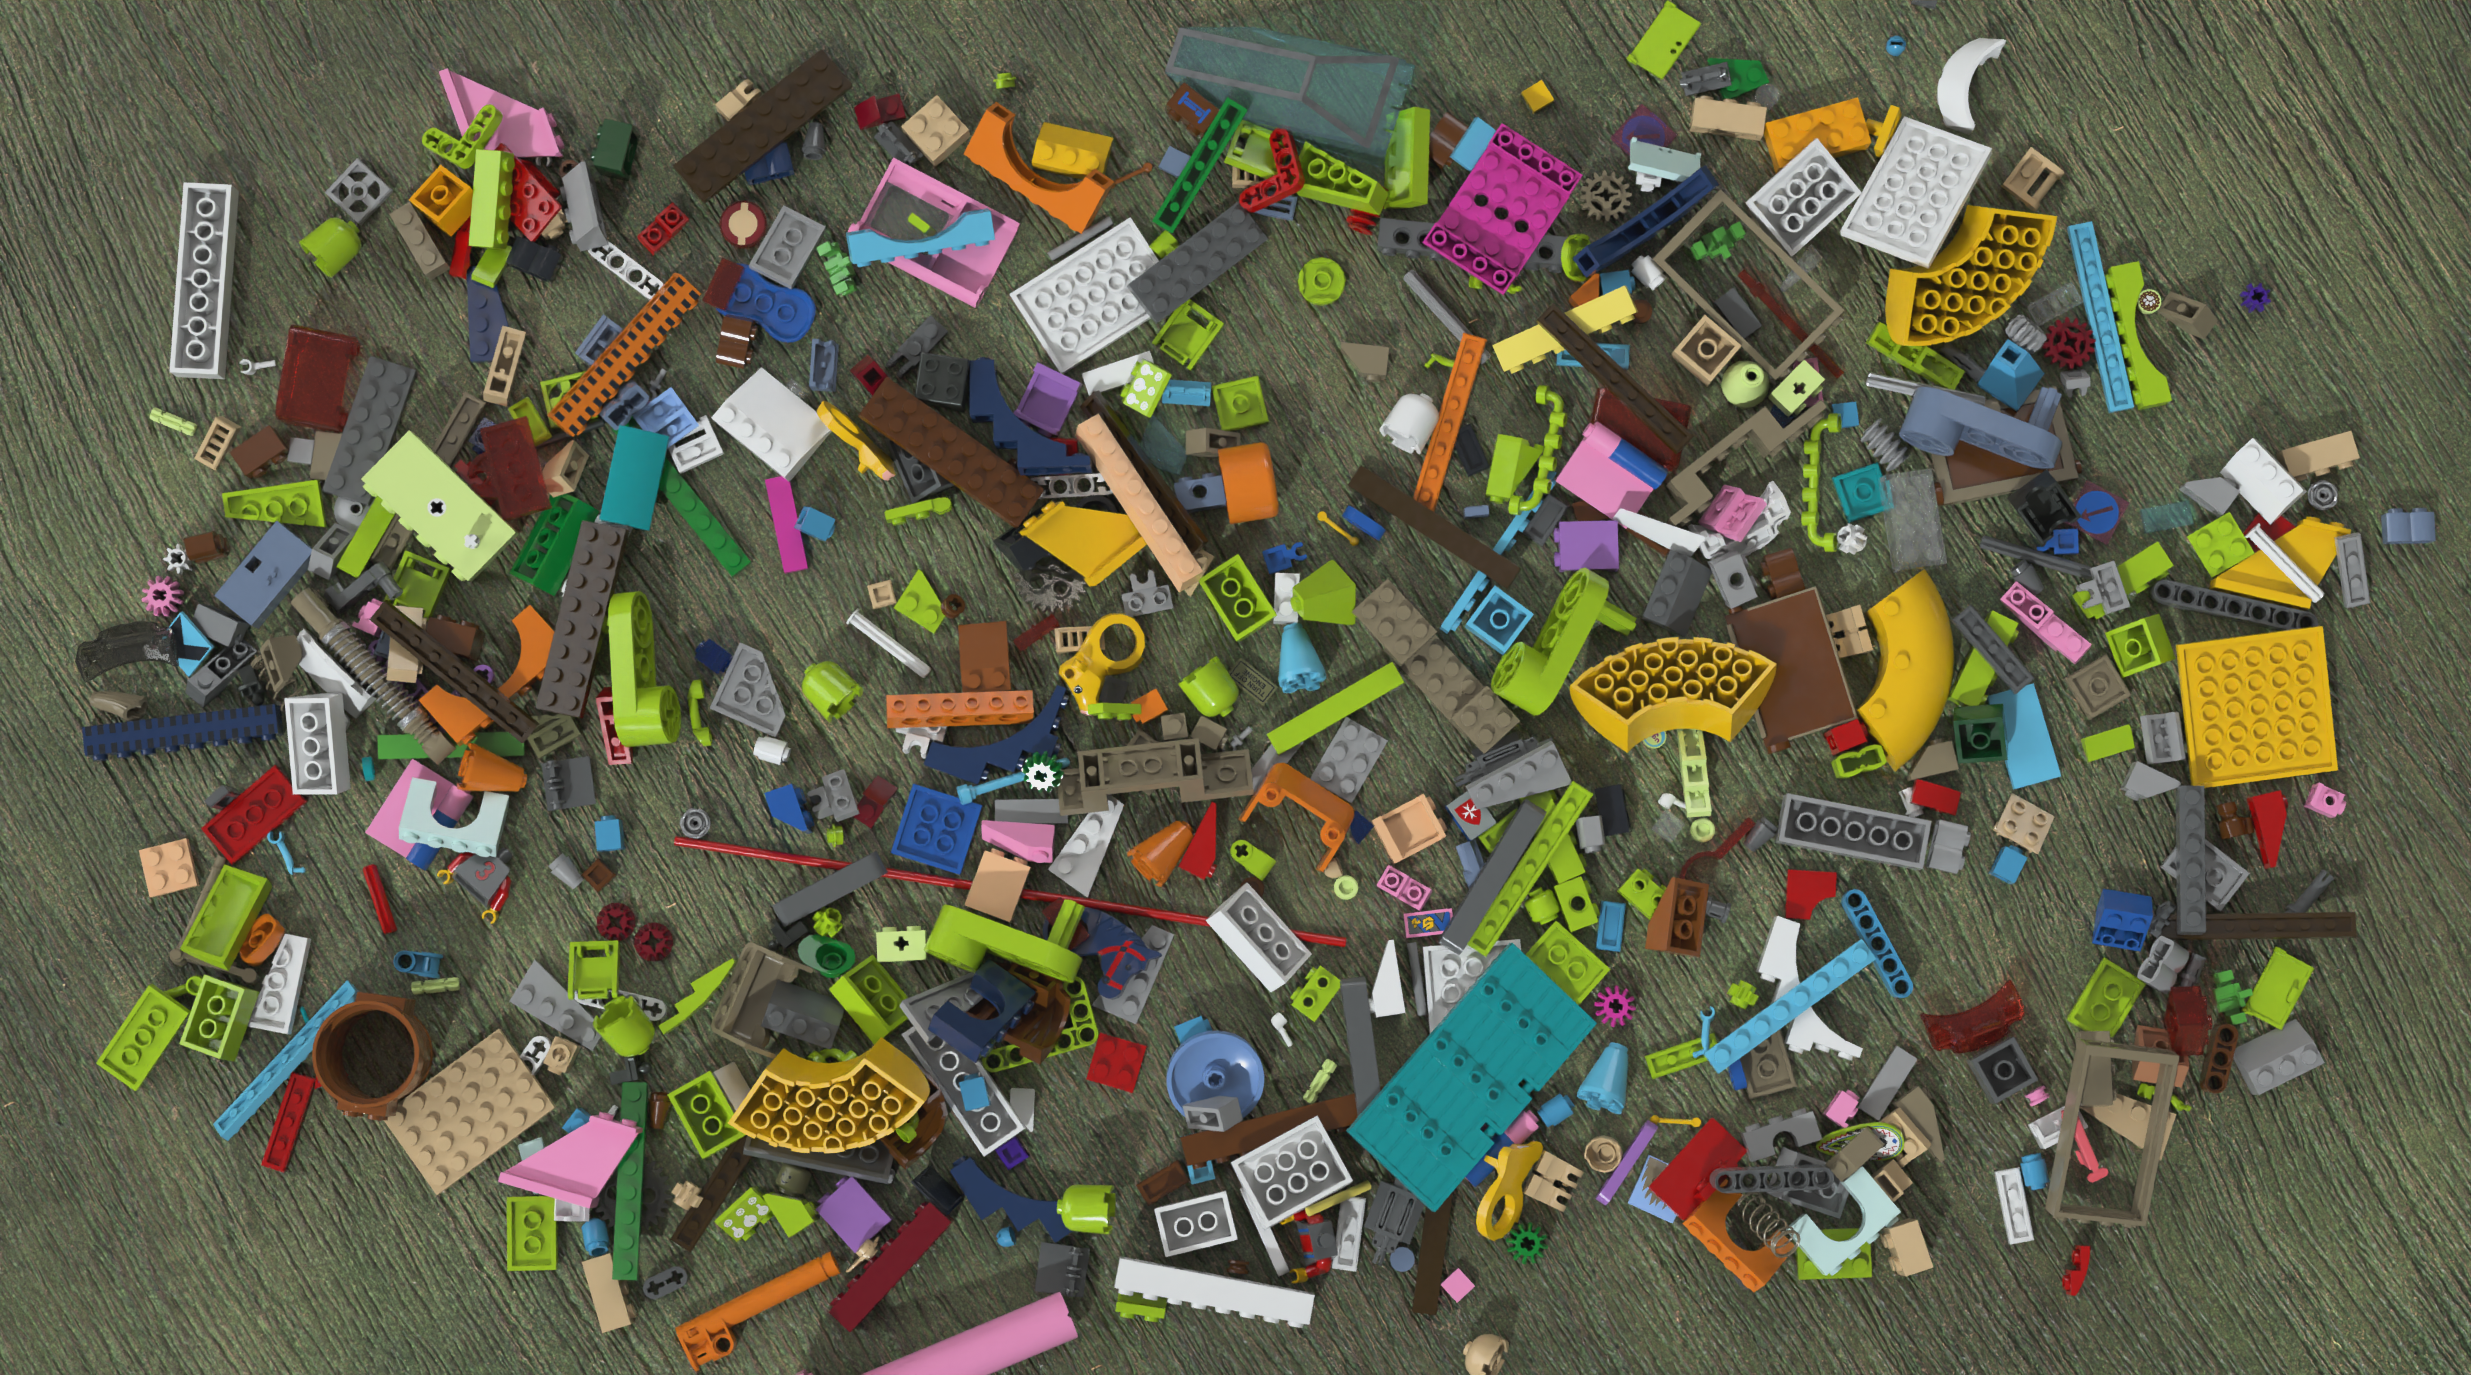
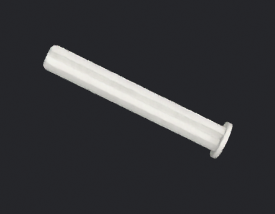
M2259 523L2253 527L2245 537H2249L2309 599H2312V602H2318L2324 596V592L2260 528L2261 525Z
M859 608L847 620L846 624H853L922 678H925L930 673L931 668L861 615Z

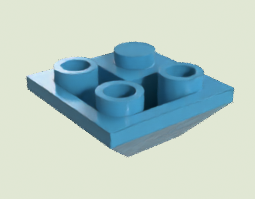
M2007 339L1977 386L2017 412L2045 373L2026 350Z

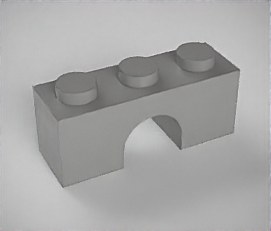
M1802 1108L1792 1111V1117L1783 1119L1782 1115L1768 1119L1769 1124L1761 1127L1759 1123L1746 1126V1131L1740 1134L1747 1149L1749 1161L1753 1162L1775 1155L1773 1139L1782 1131L1791 1134L1797 1147L1822 1140L1813 1111L1806 1112V1109Z

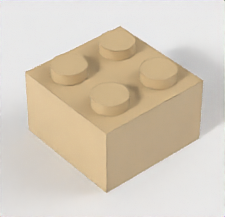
M938 95L901 126L903 133L934 167H937L971 137L969 129Z
M1704 315L1677 346L1671 356L1708 387L1742 345Z
M1908 1218L1894 1223L1889 1228L1886 1226L1882 1228L1883 1233L1880 1234L1884 1247H1888L1891 1257H1888L1892 1271H1896L1897 1274L1906 1277L1933 1268L1918 1220Z

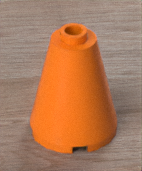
M468 743L470 751H464L459 767L458 776L462 777V783L457 782L458 790L518 792L520 788L525 787L527 774H524V768L474 743Z
M1176 820L1131 848L1127 856H1133L1131 863L1147 880L1150 881L1154 878L1158 881L1155 885L1162 887L1192 841L1193 829L1187 822Z

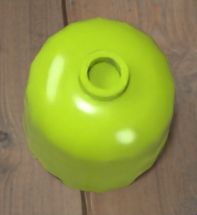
M338 217L326 220L299 242L306 254L311 252L316 257L315 265L331 278L359 253L362 246L361 240L357 235L360 232L358 227L352 221L346 223Z
M1215 656L1208 660L1209 663L1204 667L1199 666L1183 678V681L1179 682L1178 685L1202 715L1214 717L1221 714L1224 717L1234 710L1232 704L1239 696V689L1220 659Z
M824 661L817 665L813 663L804 672L806 675L801 685L802 692L829 723L832 721V717L838 720L855 705L852 700L856 695L861 697L863 694V688L833 661Z
M624 995L614 998L603 1006L606 1011L600 1018L597 1015L595 1016L593 1021L595 1030L621 1056L632 1057L645 1053L654 1039L655 1029L651 1020L631 995L629 998H625Z
M1072 1185L1067 1188L1063 1194V1199H1058L1057 1214H1061L1065 1227L1072 1231L1110 1235L1113 1231V1226L1109 1225L1110 1217H1115L1116 1193H1111L1114 1190V1185Z

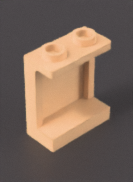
M1424 793L1371 821L1393 864L1446 837L1444 832L1448 831L1442 818H1436L1433 812L1436 806L1431 797L1426 798Z
M992 848L991 852L984 851L965 906L1012 923L1016 906L1032 868L1027 866L1028 861L1018 857H1014L1012 861L1004 858V852Z

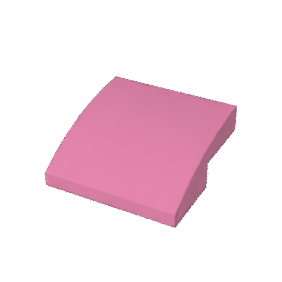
M1723 485L1698 523L1715 533H1720L1724 537L1742 542L1767 503L1763 498L1746 495L1741 488Z

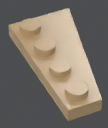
M2116 1093V1100L2113 1101L2111 1106L2080 1107L2081 1110L2104 1123L2139 1148H2144L2152 1105ZM2168 1112L2159 1157L2160 1161L2162 1160L2176 1114Z

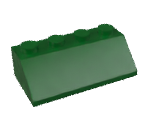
M568 494L556 497L550 495L509 574L555 596L571 567L582 520L594 523L600 511Z

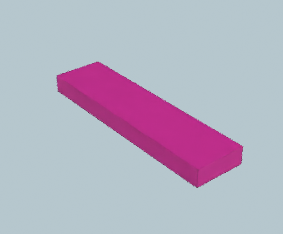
M782 476L765 479L784 573L809 569L801 531L794 528L798 515L791 482H788Z

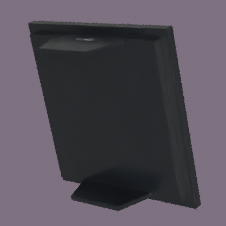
M932 1164L925 1168L910 1183L947 1216L964 1200L962 1198L964 1194L961 1196L932 1168Z

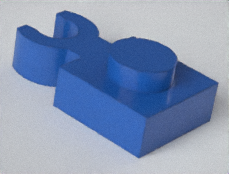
M2078 529L2053 530L2054 537L2048 540L2044 547H2037L2039 552H2046L2050 548H2054V555L2079 554Z
M1295 543L1289 550L1286 549L1285 544L1262 551L1269 575L1292 568V560L1298 562L1306 560V554L1298 556L1295 553L1297 548L1303 547V543Z

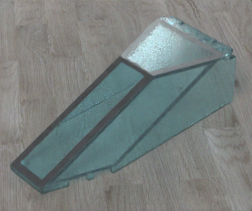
M1180 27L1165 69V74L1180 85L1185 82L1219 110L1228 97L1248 109L1243 118L1245 121L1274 131L1276 128L1287 130L1296 141L1302 143L1306 141L1315 147L1384 168L1387 149L1392 134L1384 131V128L1394 130L1400 111L1391 107L1401 108L1407 88L1399 86V83L1404 85L1412 84L1415 65L1408 64L1406 60L1391 55L1257 27Z

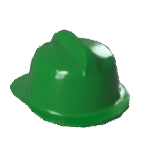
M809 935L800 942L798 947L800 960L805 965L818 970L827 978H837L846 974L855 963V952L850 945L827 936Z

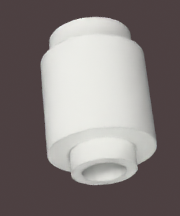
M1641 255L1631 264L1634 267L1631 272L1646 288L1650 287L1652 290H1655L1667 278L1663 274V269L1649 255L1645 258Z
M768 736L764 738L758 737L753 755L758 756L760 760L782 765L783 761L788 762L791 748L788 747V742Z

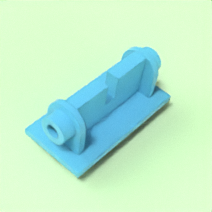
M1169 380L1162 395V403L1210 406L1211 382Z

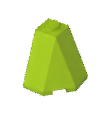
M1498 434L1495 440L1485 497L1490 498L1489 501L1496 504H1503L1504 501L1508 502L1542 455L1544 446L1535 444L1534 447H1531L1526 439Z
M1334 560L1328 561L1293 587V597L1290 600L1291 607L1303 620L1345 625L1355 624L1356 616L1352 611L1356 608V584Z

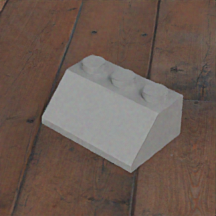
M580 162L562 177L564 187H560L563 201H567L568 204L565 214L568 223H572L573 230H569L572 244H577L580 251H585L609 244L595 180L586 162Z
M2296 1019L2285 1023L2282 1030L2275 1028L2236 1047L2233 1057L2252 1095H2260L2325 1063L2314 1041Z

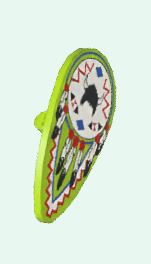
M1873 1122L1847 1127L1822 1137V1140L1817 1141L1816 1148L1822 1153L1833 1156L1868 1126L1885 1144L1868 1161L1888 1160L1901 1153L1904 1148V1137L1901 1131L1893 1125Z

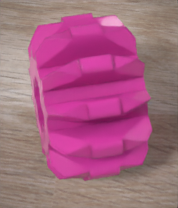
M1618 985L1614 987V994H1612L1609 987H1606L1607 997L1602 993H1598L1597 996L1603 1002H1594V1006L1602 1007V1010L1595 1012L1596 1016L1605 1014L1601 1021L1603 1024L1611 1018V1027H1615L1616 1018L1621 1026L1625 1025L1623 1016L1629 1020L1633 1018L1627 1010H1636L1635 1006H1628V1002L1634 1001L1635 998L1633 996L1625 998L1629 992L1628 989H1624L1619 994L1620 987ZM1613 999H1616L1617 1004L1621 1005V1009L1616 1010L1617 1013H1613V1009L1609 1008V1003H1613Z

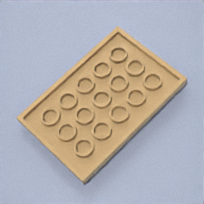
M497 1029L400 1101L397 1106L396 1116L388 1117V1120L384 1121L435 1194L440 1195L557 1107L536 1077L532 1075L531 1070L520 1058V1055L503 1031Z

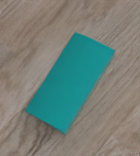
M619 425L599 520L650 531L669 436Z

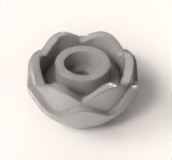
M2319 480L2310 486L2308 500L2314 508L2328 510L2337 503L2338 490L2332 483L2327 480Z
M688 809L680 819L681 829L687 837H703L710 829V818L702 809ZM694 821H697V822H698V824H697L696 826H694V824H693Z

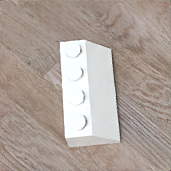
M320 693L285 698L293 794H339L351 789L343 693Z
M1245 883L1223 902L1206 920L1270 992L1284 985L1312 955L1248 883Z

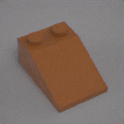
M1007 621L958 625L962 693L1013 691Z
M1675 877L1671 878L1648 924L1645 949L1675 955L1700 957L1709 884Z

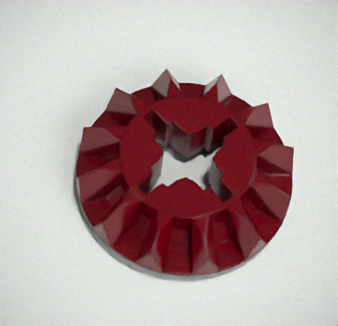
M610 903L603 907L597 915L596 927L605 939L609 941H622L628 938L634 931L636 924L635 915L625 904ZM609 914L615 918L622 916L619 923L623 930L616 926L609 928L612 923L608 916Z
M648 923L640 927L636 933L634 947L638 955L647 961H660L671 952L673 936L670 930L663 924ZM651 932L655 938L663 939V941L656 944V952L651 945H644V943L650 940Z

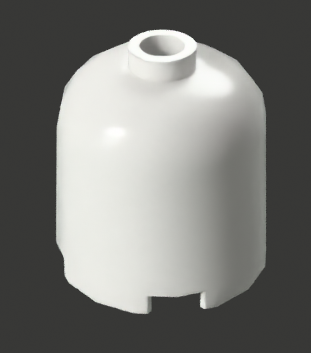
M1423 393L1420 395L1406 394L1402 396L1380 427L1381 434L1384 437L1387 434L1394 439L1392 444L1411 454L1414 450H1416L1417 454H1421L1439 420V412L1432 403V398Z

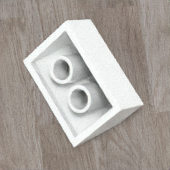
M2252 438L2243 446L2220 472L2225 478L2230 479L2236 484L2235 488L2240 491V494L2270 525L2307 492L2255 438Z

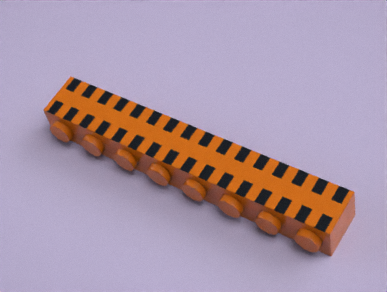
M674 273L547 416L572 437L580 435L587 427L586 422L591 417H596L602 411V404L607 399H612L618 393L619 385L623 381H628L634 375L636 366L639 363H644L650 357V351L653 347L663 343L671 327L675 328L680 324L683 319L682 315L686 310H691L697 305L699 301L697 298L701 293L681 274Z

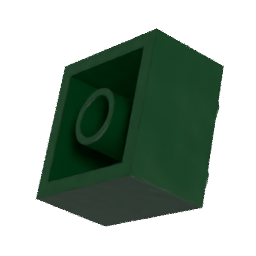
M605 118L603 125H599L597 132L599 143L598 147H594L592 151L591 161L600 175L629 181L640 138L632 124Z
M2003 704L1954 707L1953 725L1958 764L2008 760V740Z

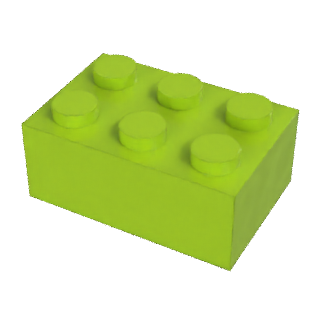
M204 974L179 1044L218 1059L235 1062L259 992L219 977Z

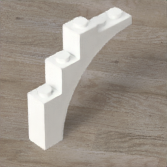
M1779 916L1773 918L1756 972L1761 974V979L1775 982V979L1779 980L1771 1004L1800 983L1796 966V941L1800 923ZM1809 1007L1790 1022L1784 1043L1789 1045L1788 1050L1800 1054L1803 1053V1050L1810 1051L1812 1044L1815 1043V1049L1829 1053L1830 1049L1838 1051L1839 1057L1852 1061L1853 1057L1860 1058L1863 1049L1845 1041L1831 1031L1815 1014L1812 1007Z

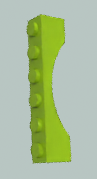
M2137 261L2110 267L2104 276L2107 289H2110L2112 296L2110 298L2112 311L2116 313L2117 321H2115L2117 333L2121 335L2123 343L2121 344L2123 358H2126L2128 364L2126 368L2128 381H2132L2133 391L2131 392L2133 403L2137 405L2138 410L2166 405L2172 401L2167 377L2160 373L2147 359L2136 334L2135 311L2139 294L2144 286L2140 263Z

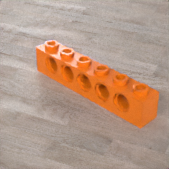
M1033 691L886 695L887 728L1028 724L1033 721L1034 715Z

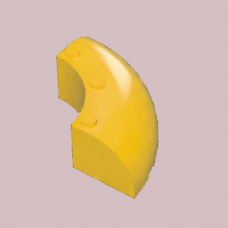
M1967 205L1965 216L1957 234L1950 244L1935 257L1929 269L1920 265L1905 269H1890L1885 314L1887 329L1891 339L1896 344L1904 346H1927L1942 342L1946 343L1959 337L1973 334L1990 321L1996 320L2011 307L2010 305L2019 295L2021 296L2032 282L2033 275L2041 267L2044 261L2042 258L2047 246L2050 247L2054 235L2057 216Z
M1925 569L1865 612L1879 642L1880 657L1875 684L1856 711L1859 723H1864L1868 737L1874 745H1882L1886 761L1895 772L1916 754L1935 729L1944 711L1953 678L1954 645L1950 620L1937 587Z
M1679 637L1657 639V642L1632 645L1624 648V651L1621 653L1607 656L1603 662L1595 667H1590L1570 685V695L1574 705L1584 719L1597 732L1626 753L1644 739L1673 729L1702 730L1731 742L1748 723L1767 695L1775 677L1777 664L1761 654L1737 648L1735 644L1729 642L1723 644L1713 642V639L1694 637V640L1679 639Z
M882 1037L862 1055L838 1063L810 1061L794 1055L783 1048L763 1071L728 1124L754 1139L757 1137L769 1142L771 1146L790 1148L794 1152H844L846 1149L870 1145L876 1142V1140L894 1132L898 1127L906 1123L923 1105L929 1096L930 1088L920 1068L907 1055Z

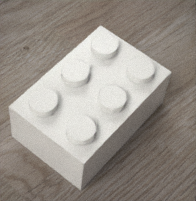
M1226 1190L1154 1208L1166 1257L1238 1240Z

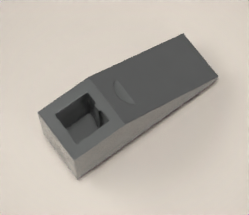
M244 639L239 645L234 643L232 647L226 646L188 679L185 693L202 708L206 707L228 686L239 673L238 670L244 668L257 653V650Z

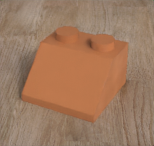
M2137 1025L2134 1045L2170 1049L2179 1055L2174 1086L2182 1088L2189 1069L2186 1033ZM2132 1060L2133 1080L2156 1083L2160 1063Z

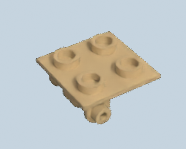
M2012 793L1999 822H1996L1993 830L1996 831V835H2001L2006 839L2009 838L2010 843L2014 841L2016 846L2020 844L2029 853L2034 852L2038 854L2055 816Z

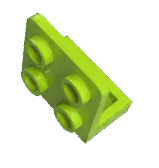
M1134 1292L1133 1296L1119 1293L1115 1311L1120 1312V1317L1134 1319L1136 1314L1145 1316V1321L1159 1322V1318H1165L1167 1298L1158 1296L1157 1300L1143 1298V1293Z

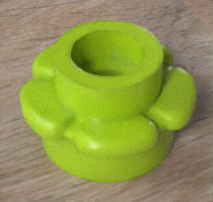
M1011 73L997 74L998 79L993 80V82H996V89L1015 87L1016 77H1012Z
M833 823L831 828L827 829L826 835L827 843H832L835 848L836 845H843L842 825L835 826Z

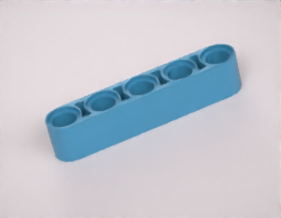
M1858 889L1845 892L1841 898L1842 907L1859 938L1864 941L1876 959L1873 961V964L1888 992L1895 998L1908 997L1913 991V983L1866 895ZM1851 894L1859 897V905L1857 907H1852L1848 903V897ZM1863 915L1868 916L1871 920V925L1868 929H1864L1860 925V918ZM1874 937L1882 940L1883 946L1879 951L1873 949L1871 945ZM1887 958L1894 962V969L1891 972H1887L1883 968V962ZM1898 980L1903 981L1906 985V990L1902 994L1897 993L1895 990V983Z

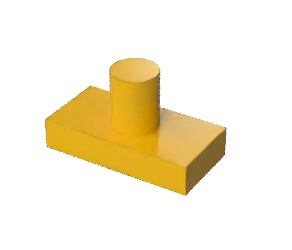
M1890 105L1884 123L1869 118L1866 121L1869 134L1878 136L1874 146V152L1877 157H1882L1895 134L1902 116L1900 107Z

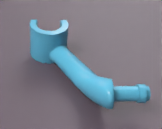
M270 831L267 838L269 842L277 844L285 860L288 872L291 875L294 872H306L304 867L294 868L292 856L284 843V833L280 831L279 839L274 841L273 832Z
M1711 1006L1710 1012L1712 1014L1710 1016H1705L1702 1010L1700 1011V1017L1703 1021L1701 1034L1703 1049L1693 1052L1694 1058L1709 1050L1710 1022L1715 1018V1010Z

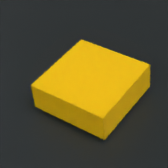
M1542 80L1521 92L1533 114L1554 102V98Z

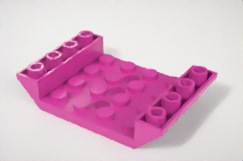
M1501 123L1489 141L1487 149L1422 243L1504 295L1567 203L1583 175ZM1477 195H1484L1487 197L1488 203L1483 207L1477 206L1474 198ZM1498 208L1506 209L1508 217L1503 220L1496 218L1495 210ZM1525 221L1528 225V230L1524 233L1518 232L1515 229V223Z

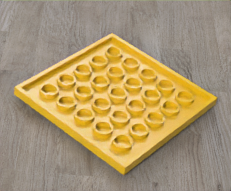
M2323 626L2176 645L2191 786H2204V788L2338 770Z

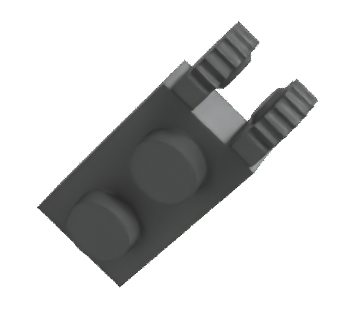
M930 315L900 346L898 352L888 360L886 366L891 369L904 356L909 362L900 368L897 376L902 379L914 366L917 367L919 365L921 352L930 353L948 334V331Z

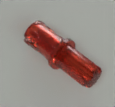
M1051 613L1036 625L1031 624L1030 629L1013 640L1018 650L1023 651L1036 641H1042V637L1059 627L1060 624Z

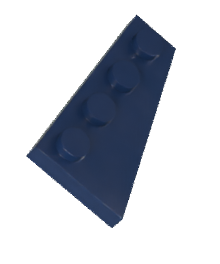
M476 266L469 267L467 269L470 361L472 363L492 362L502 326L509 327L507 315L501 301L497 283L492 288L472 280V273Z

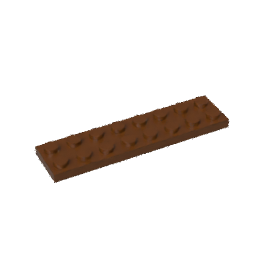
M888 377L884 379L858 415L859 418L1015 529L1019 527L1045 490L1027 476L1020 475L1019 471Z

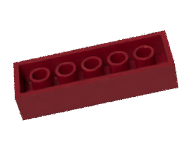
M923 1202L914 1212L916 1215L915 1219L912 1222L906 1220L897 1230L900 1235L896 1239H889L881 1247L880 1250L883 1253L880 1257H872L863 1267L866 1272L862 1276L860 1274L856 1275L847 1284L849 1290L845 1294L843 1292L839 1293L829 1304L833 1307L829 1313L849 1332L853 1331L955 1221L949 1214L945 1216L931 1202Z

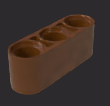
M2231 1024L2216 1025L2211 1031L2199 1079V1085L2206 1093L2218 1094L2224 1091L2227 1086L2238 1041V1031ZM2223 1028L2229 1032V1039L2226 1042L2220 1038V1031ZM2217 1052H2220L2224 1057L2221 1065H2217L2214 1061V1056ZM2211 1076H2215L2218 1080V1085L2215 1089H2211L2208 1085V1080Z

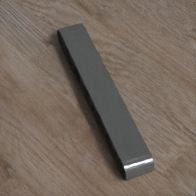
M2170 580L2158 581L2149 589L2150 599L2157 604L2275 631L2301 628V618L2308 621L2309 627L2318 626L2317 617L2310 612ZM2158 586H2163L2167 590L2165 598L2158 595ZM2182 591L2190 594L2191 600L2189 603L2182 601ZM2206 597L2213 599L2214 607L2212 609L2205 605ZM2230 602L2237 605L2238 612L2236 614L2229 611L2228 605ZM2254 607L2261 611L2262 616L2260 619L2253 617L2252 610ZM2277 613L2284 615V625L2276 621Z
M1527 799L1522 802L1440 936L1439 944L1458 955L1463 952L1543 821L1547 811Z
M1365 976L1340 979L1357 1116L1364 1111L1381 1091Z

